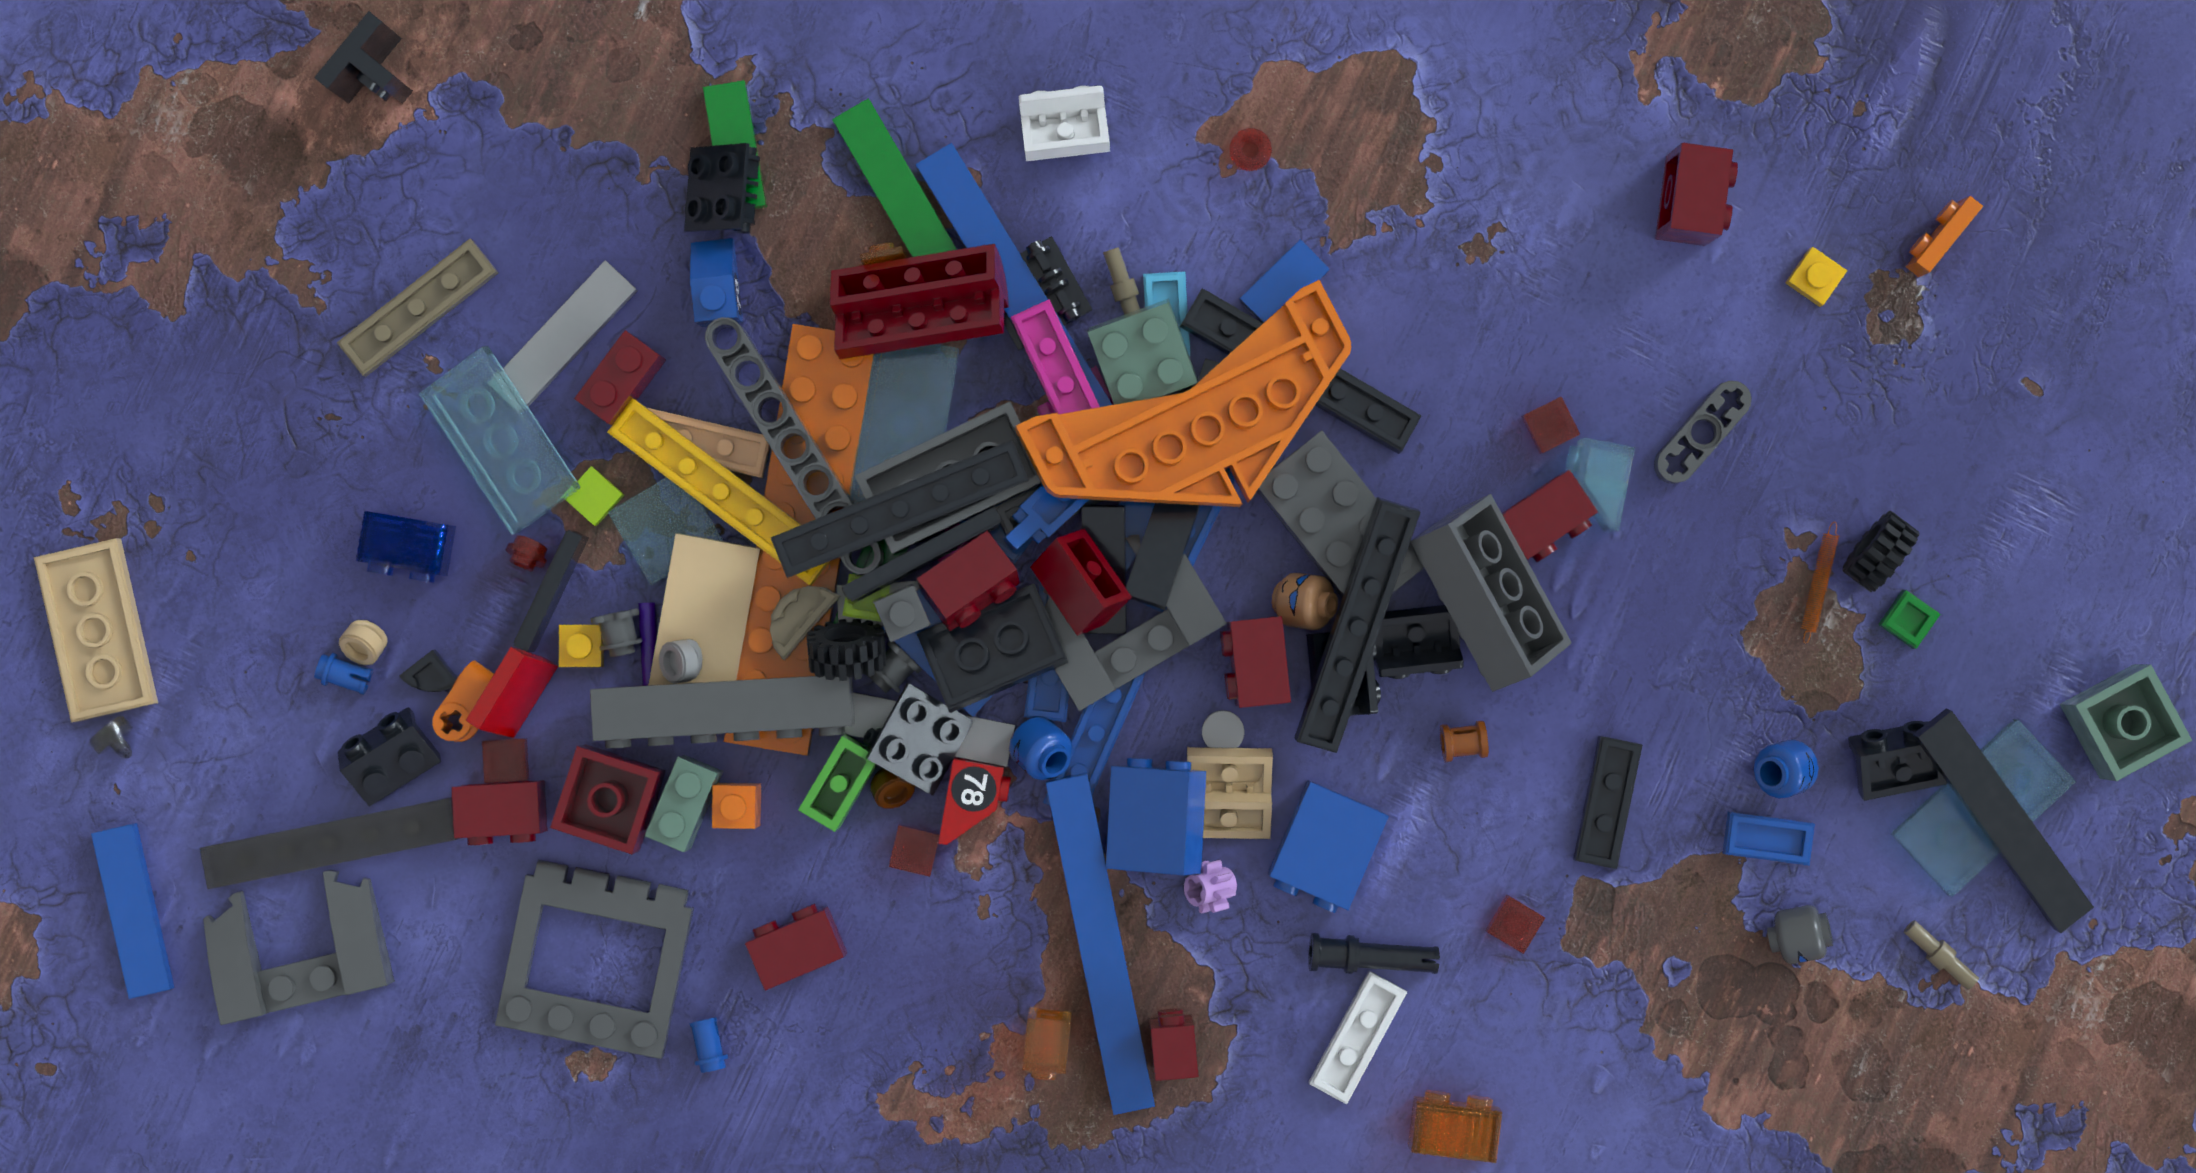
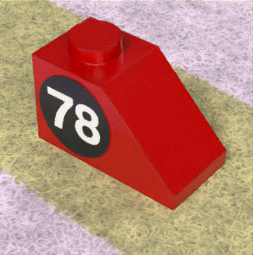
M961 758L953 759L938 844L948 845L995 812L999 801L1007 802L1011 777L1003 776L1004 766Z

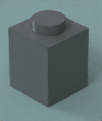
M913 584L873 600L890 642L930 625Z

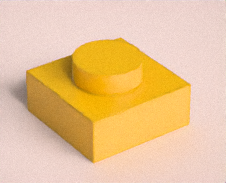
M1811 247L1785 283L1821 307L1828 300L1848 270L1816 248Z
M559 625V667H604V650L600 651L599 646L603 645L599 625Z

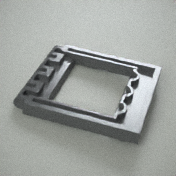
M538 860L535 874L525 875L495 1025L662 1059L667 1044L694 907L686 906L689 890L659 884L655 899L649 898L651 882L617 876L614 890L611 891L607 890L610 874L576 867L572 882H567L568 865ZM544 905L666 930L649 1013L527 988Z

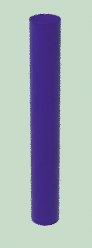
M655 602L638 603L639 632L642 639L640 643L642 686L649 685L657 640Z

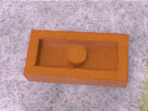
M1971 196L1957 203L1951 200L1936 217L1935 220L1940 225L1931 236L1924 233L1910 249L1909 253L1914 257L1906 265V268L1917 277L1930 273L1982 209L1983 205Z

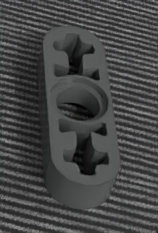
M1726 381L1717 385L1658 452L1654 460V469L1662 481L1675 484L1689 479L1747 413L1751 406V393L1743 383ZM1736 391L1739 394L1736 398L1739 408L1738 410L1734 407L1729 408L1719 417L1727 421L1723 427L1721 421L1715 415L1706 412V409L1710 406L1713 412L1717 411L1725 401L1721 393L1728 394ZM1698 420H1705L1713 427L1714 436L1708 444H1699L1692 438L1691 429ZM1682 438L1688 448L1699 452V456L1695 458L1693 453L1687 454L1680 464L1684 468L1683 473L1676 471L1669 474L1666 471L1669 463L1665 458L1667 455L1675 457L1682 452L1685 446L1678 444V441Z

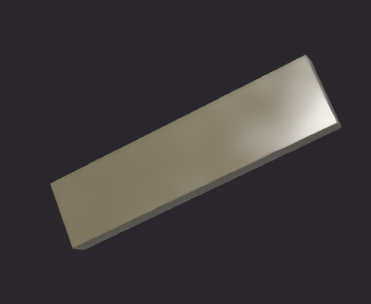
M470 238L345 335L337 344L362 376L367 377L499 273L477 244Z

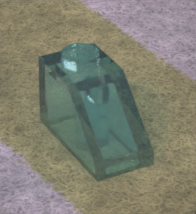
M1584 437L1578 440L1577 446L1571 445L1567 456L1566 470L1572 471V474L1597 509L1598 513L1593 516L1602 530L1611 533L1617 532L1620 528L1635 447Z

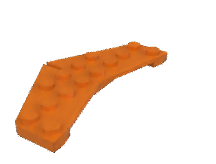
M1317 280L1296 292L1278 311L1190 390L1174 395L1064 414L1052 413L1035 416L1016 425L1015 431L1044 488L1054 497L1241 507L1242 502L1225 469L1230 468L1248 503L1349 356L1351 340L1321 281Z

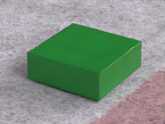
M1902 590L1878 625L1912 649H1917L1941 614L1909 591Z

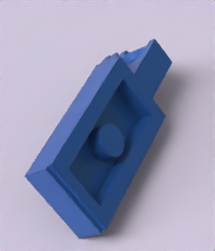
M1042 484L1017 507L1018 510L1012 517L1018 525L1002 540L1013 552L1030 537L1039 544L1044 538H1049L1089 499L1057 498L1049 494Z

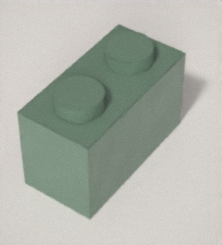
M678 756L645 833V837L681 852L690 850L712 800L713 785L719 783L723 771L689 756Z

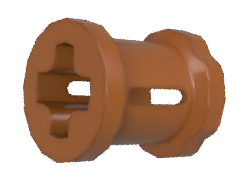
M1476 721L1475 725L1450 728L1448 724L1440 725V744L1444 762H1452L1453 757L1479 755L1481 758L1488 757L1489 746L1485 722Z

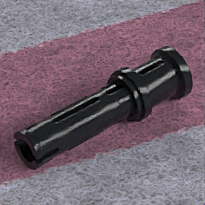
M1311 933L1308 950L1309 971H1317L1319 967L1344 969L1346 974H1352L1357 972L1358 968L1437 974L1439 969V963H1436V961L1422 960H1440L1438 946L1422 947L1359 943V938H1355L1353 935H1348L1345 939L1320 938L1319 933Z

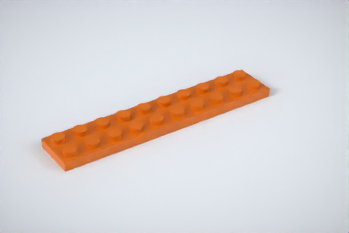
M792 324L782 389L851 498L875 354L839 359L834 351L835 330ZM781 402L779 403L777 420L782 416L783 406ZM801 436L790 437L784 445L785 454L790 459L801 457L806 449L805 440ZM772 450L764 497L801 525L815 520L814 515ZM824 472L812 473L807 480V489L812 495L823 494L829 486L828 477ZM761 548L737 680L815 676V673H811L809 669L807 636L790 656L783 660L774 649L770 634L771 614L779 600L794 589L811 585H808L797 575L787 578L781 563ZM841 558L831 560L812 586L828 588L836 593ZM833 606L816 626L821 625L825 627V622L831 621ZM813 728L802 729V737L777 739L776 730L759 731V740L734 741L733 733H725L724 742L808 756Z

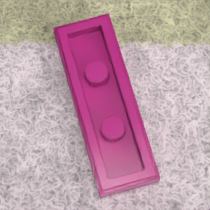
M1048 299L1011 316L1013 326L1054 413L1064 414L1100 407L1050 300Z

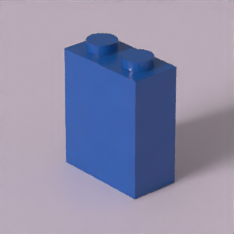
M1127 758L1126 766H1111L1106 869L1183 876L1201 874L1206 771L1191 770V762L1167 760L1165 768L1152 767L1153 759Z
M1307 780L1268 871V875L1276 879L1273 886L1294 896H1297L1299 889L1314 895L1313 904L1333 913H1336L1338 906L1349 910L1389 816Z

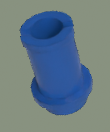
M332 653L330 656L322 654L317 664L314 678L321 680V685L327 686L328 683L364 695L368 685H366V682L354 679L353 677L370 682L373 669H367L337 659V654Z
M717 1017L689 1023L692 1028L698 1061H694L695 1066L699 1065L701 1073L726 1068L724 1059H728V1054L723 1055L716 1022Z

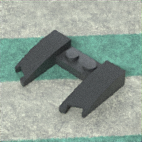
M1131 535L1126 540L1137 557L1141 545L1139 535ZM1185 553L1166 605L1167 610L1096 652L1093 651L1084 634L1078 636L1075 634L1051 597L1045 604V609L1068 660V663L1055 668V671L1079 711L1227 624Z
M324 871V885L336 952L264 970L261 968L243 891L234 893L228 898L233 906L216 920L211 915L206 916L203 921L208 963L220 1025L341 995H350L379 988L395 982L371 879L363 878L360 887L337 882L339 871Z

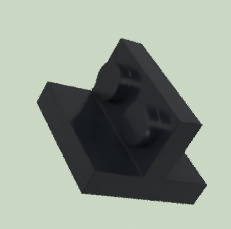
M370 11L367 12L314 77L348 104L364 85L386 102L393 96L403 104L413 92V90L381 65L402 38Z

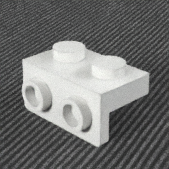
M1078 86L1073 89L1048 92L1035 91L1031 94L1019 96L1026 161L1110 152L1102 86Z

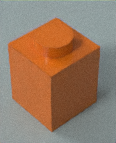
M717 783L713 785L712 828L756 829L761 826V783Z

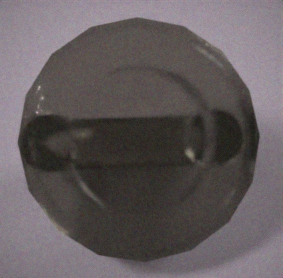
M119 716L91 737L89 744L99 755L111 747L121 758L128 759L132 756V749L123 737L133 727L124 716Z

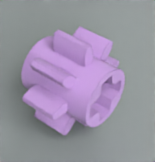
M1221 860L1202 862L1201 874L1188 876L1185 878L1184 892L1187 900L1193 906H1199V913L1201 914L1209 911L1215 913L1229 909L1227 899L1235 896L1237 890V882L1233 872L1227 867H1222Z

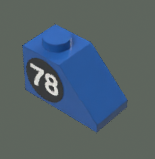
M728 238L691 243L690 286L695 323L700 327H708L713 320L721 317L733 319L737 323H743L734 239Z

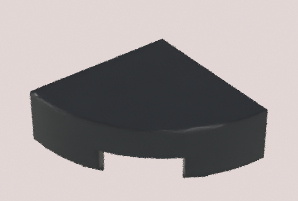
M431 650L399 675L411 687L427 692H441L452 689L457 679L456 675L436 650Z

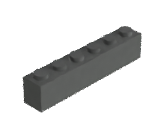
M817 676L590 689L593 741L605 740V748L631 747V739L648 738V746L673 745L674 736L688 735L691 736V743L717 742L716 734L733 733L734 741L759 740V731L776 730L777 739L802 737V729L819 728V736L845 735V726L855 725L852 677H847V681H839V677H835L833 680H826L825 676L820 678Z

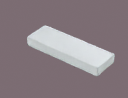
M1368 971L1312 1074L1309 1084L1347 1104L1405 998L1407 991Z

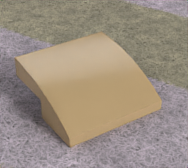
M1187 747V761L1191 762V770L1206 771L1203 838L1271 839L1272 748Z

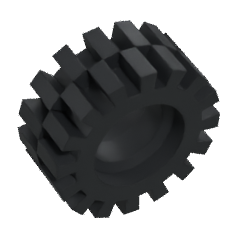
M1893 511L1884 513L1879 521H1875L1871 529L1865 532L1862 540L1855 545L1854 551L1847 557L1842 571L1869 592L1876 591L1879 586L1881 587L1885 584L1888 577L1891 578L1895 573V569L1898 566L1900 567L1904 562L1903 559L1912 551L1911 547L1918 540L1919 531Z
M840 619L839 623L825 622V627L817 625L814 627V631L810 630L808 632L809 669L811 673H815V676L819 678L825 676L826 680H833L835 677H839V681H847V677H853L854 680L862 679L863 674L868 677L875 675V671L880 672L883 670V666H886L884 629H881L879 624L873 625V622L869 620L861 623V619H853L852 622Z

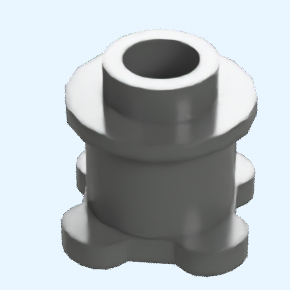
M638 608L590 618L591 624L599 623L603 645L599 646L600 651L609 650L610 657L635 652L634 644L642 642V639L636 636L633 616L639 615Z
M889 641L887 645L890 648L886 651V666H883V670L880 672L875 671V675L870 676V678L885 693L891 688L899 693L901 691L899 686L914 671L919 673L922 668L894 641Z

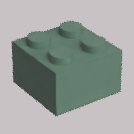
M1169 299L1089 327L1088 335L1114 405L1161 397L1198 383Z
M2133 664L2059 704L2100 779L2118 781L2192 741L2150 664Z

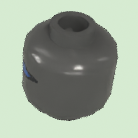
M1813 905L1780 910L1774 917L1775 926L1767 928L1772 953L1781 952L1783 960L1788 964L1822 959L1827 954V947L1833 946L1827 914L1819 913L1818 909Z

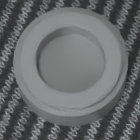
M1219 710L1211 713L1205 719L1202 725V737L1209 748H1238L1244 738V726L1240 718L1234 713Z

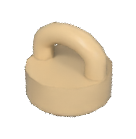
M367 620L352 622L339 638V646L345 656L361 665L375 663L388 643L385 632L379 626Z

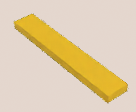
M632 398L607 433L781 563L771 537L798 527L801 524L636 399ZM829 562L799 573L797 576L812 586Z

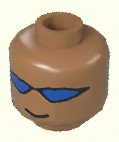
M1290 573L1274 588L1272 608L1278 617L1282 616L1283 624L1288 627L1320 630L1335 615L1338 608V598L1334 593L1331 582L1325 577L1305 573Z

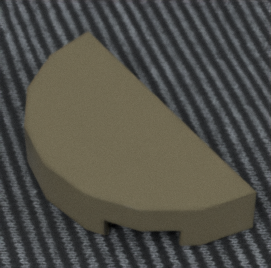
M806 586L792 590L779 600L771 614L770 634L773 647L783 660L790 656L808 635V632L816 626L841 597L840 595L828 588Z

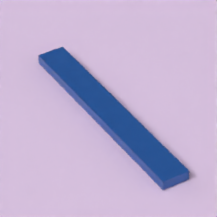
M950 143L917 163L916 166L965 247L970 248L988 244L996 245L1003 264L1008 291L1009 308H1004V311L1010 321L1011 316L1048 300L954 145ZM1058 317L1099 406L1112 405Z
M1088 773L1046 781V787L1113 1115L1155 1107Z

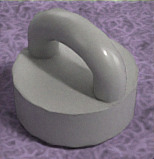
M693 639L667 642L662 646L659 654V664L663 676L669 682L676 684L691 681L699 675L702 668L701 648Z

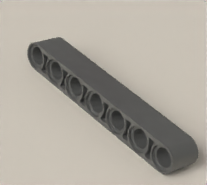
M721 317L713 320L705 332V341L709 350L815 519L828 515L835 509L853 505L854 502L746 330L730 318ZM725 328L735 329L737 333L736 344L727 350L718 348L716 343L718 333ZM747 364H756L760 369L759 380L751 386L742 385L739 380L740 370ZM770 400H779L783 406L782 416L775 422H766L762 417V407ZM792 436H801L806 443L804 454L796 459L788 458L784 451L786 441ZM815 472H824L829 480L827 490L820 495H812L807 489V480ZM879 542L871 544L870 546L874 551V560L871 565L865 568H859L853 563L852 552L840 558L851 572L865 575L882 565L884 553Z

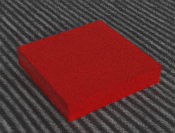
M510 647L465 721L479 730L515 738L558 666L545 657Z

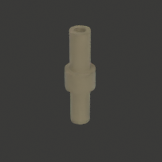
M1119 247L1103 252L1113 281V285L1110 288L1115 302L1120 301L1124 315L1139 310L1140 308L1135 296L1139 292L1134 278H1129Z
M1916 920L1907 925L1903 933L1927 953L1926 959L1938 970L1945 969L1967 990L1971 989L1978 982L1979 977L1956 957L1957 952L1944 940L1938 941Z

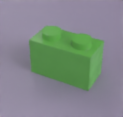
M848 735L841 736L798 810L834 832L840 829L877 764L866 759L869 752L867 746Z

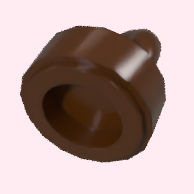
M881 768L871 780L870 791L878 806L885 809H893L902 806L911 799L915 792V786Z

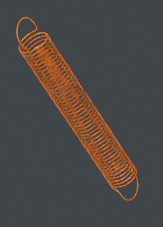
M1829 530L1828 534L1823 533V535L1827 536L1822 538L1825 539L1822 540L1824 542H1821L1824 544H1820L1823 546H1820L1822 548H1819L1821 550L1818 552L1820 553L1818 558L1822 559L1817 561L1829 565H1825L1828 567L1816 565L1819 567H1815L1818 568L1815 569L1817 571H1814L1817 573H1813L1816 575L1812 577L1814 578L1812 579L1813 583L1825 586H1821L1824 587L1820 588L1823 590L1810 588L1814 589L1810 590L1814 592L1809 593L1821 596H1817L1820 598L1815 600L1819 602L1806 604L1808 605L1806 606L1807 608L1815 609L1811 610L1815 612H1810L1814 614L1804 615L1808 617H1803L1815 620L1811 621L1814 623L1805 624L1809 625L1804 626L1808 628H1803L1810 630L1805 631V633L1810 632V637L1811 632L1817 633L1818 627L1816 626L1818 625L1816 624H1819L1817 622L1820 620L1819 616H1821L1825 599L1823 597L1826 595L1825 591H1827L1831 574L1829 571L1832 570L1830 568L1833 566L1837 549L1834 546H1836L1835 544L1839 541L1838 537H1840L1839 535H1829Z

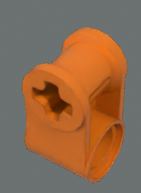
M473 660L464 668L456 679L452 690L434 713L432 719L433 729L440 738L446 741L464 742L471 739L478 731L476 727L465 720L494 673L476 660ZM450 715H461L459 718V722L463 725L461 730H451L453 724L448 720Z

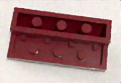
M988 244L832 270L830 307L835 314L834 351L839 359L1003 334L1004 308H1009L1004 268L996 245Z

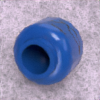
M1035 717L1023 722L1014 731L1010 739L1009 752L1012 760L1032 778L1046 780L1056 777L1066 770L1070 763L1073 747L1070 738L1049 719Z
M1792 739L1777 742L1762 749L1755 759L1753 770L1755 780L1760 789L1769 796L1781 799L1804 793L1810 789L1817 780L1819 767L1812 749L1803 742Z

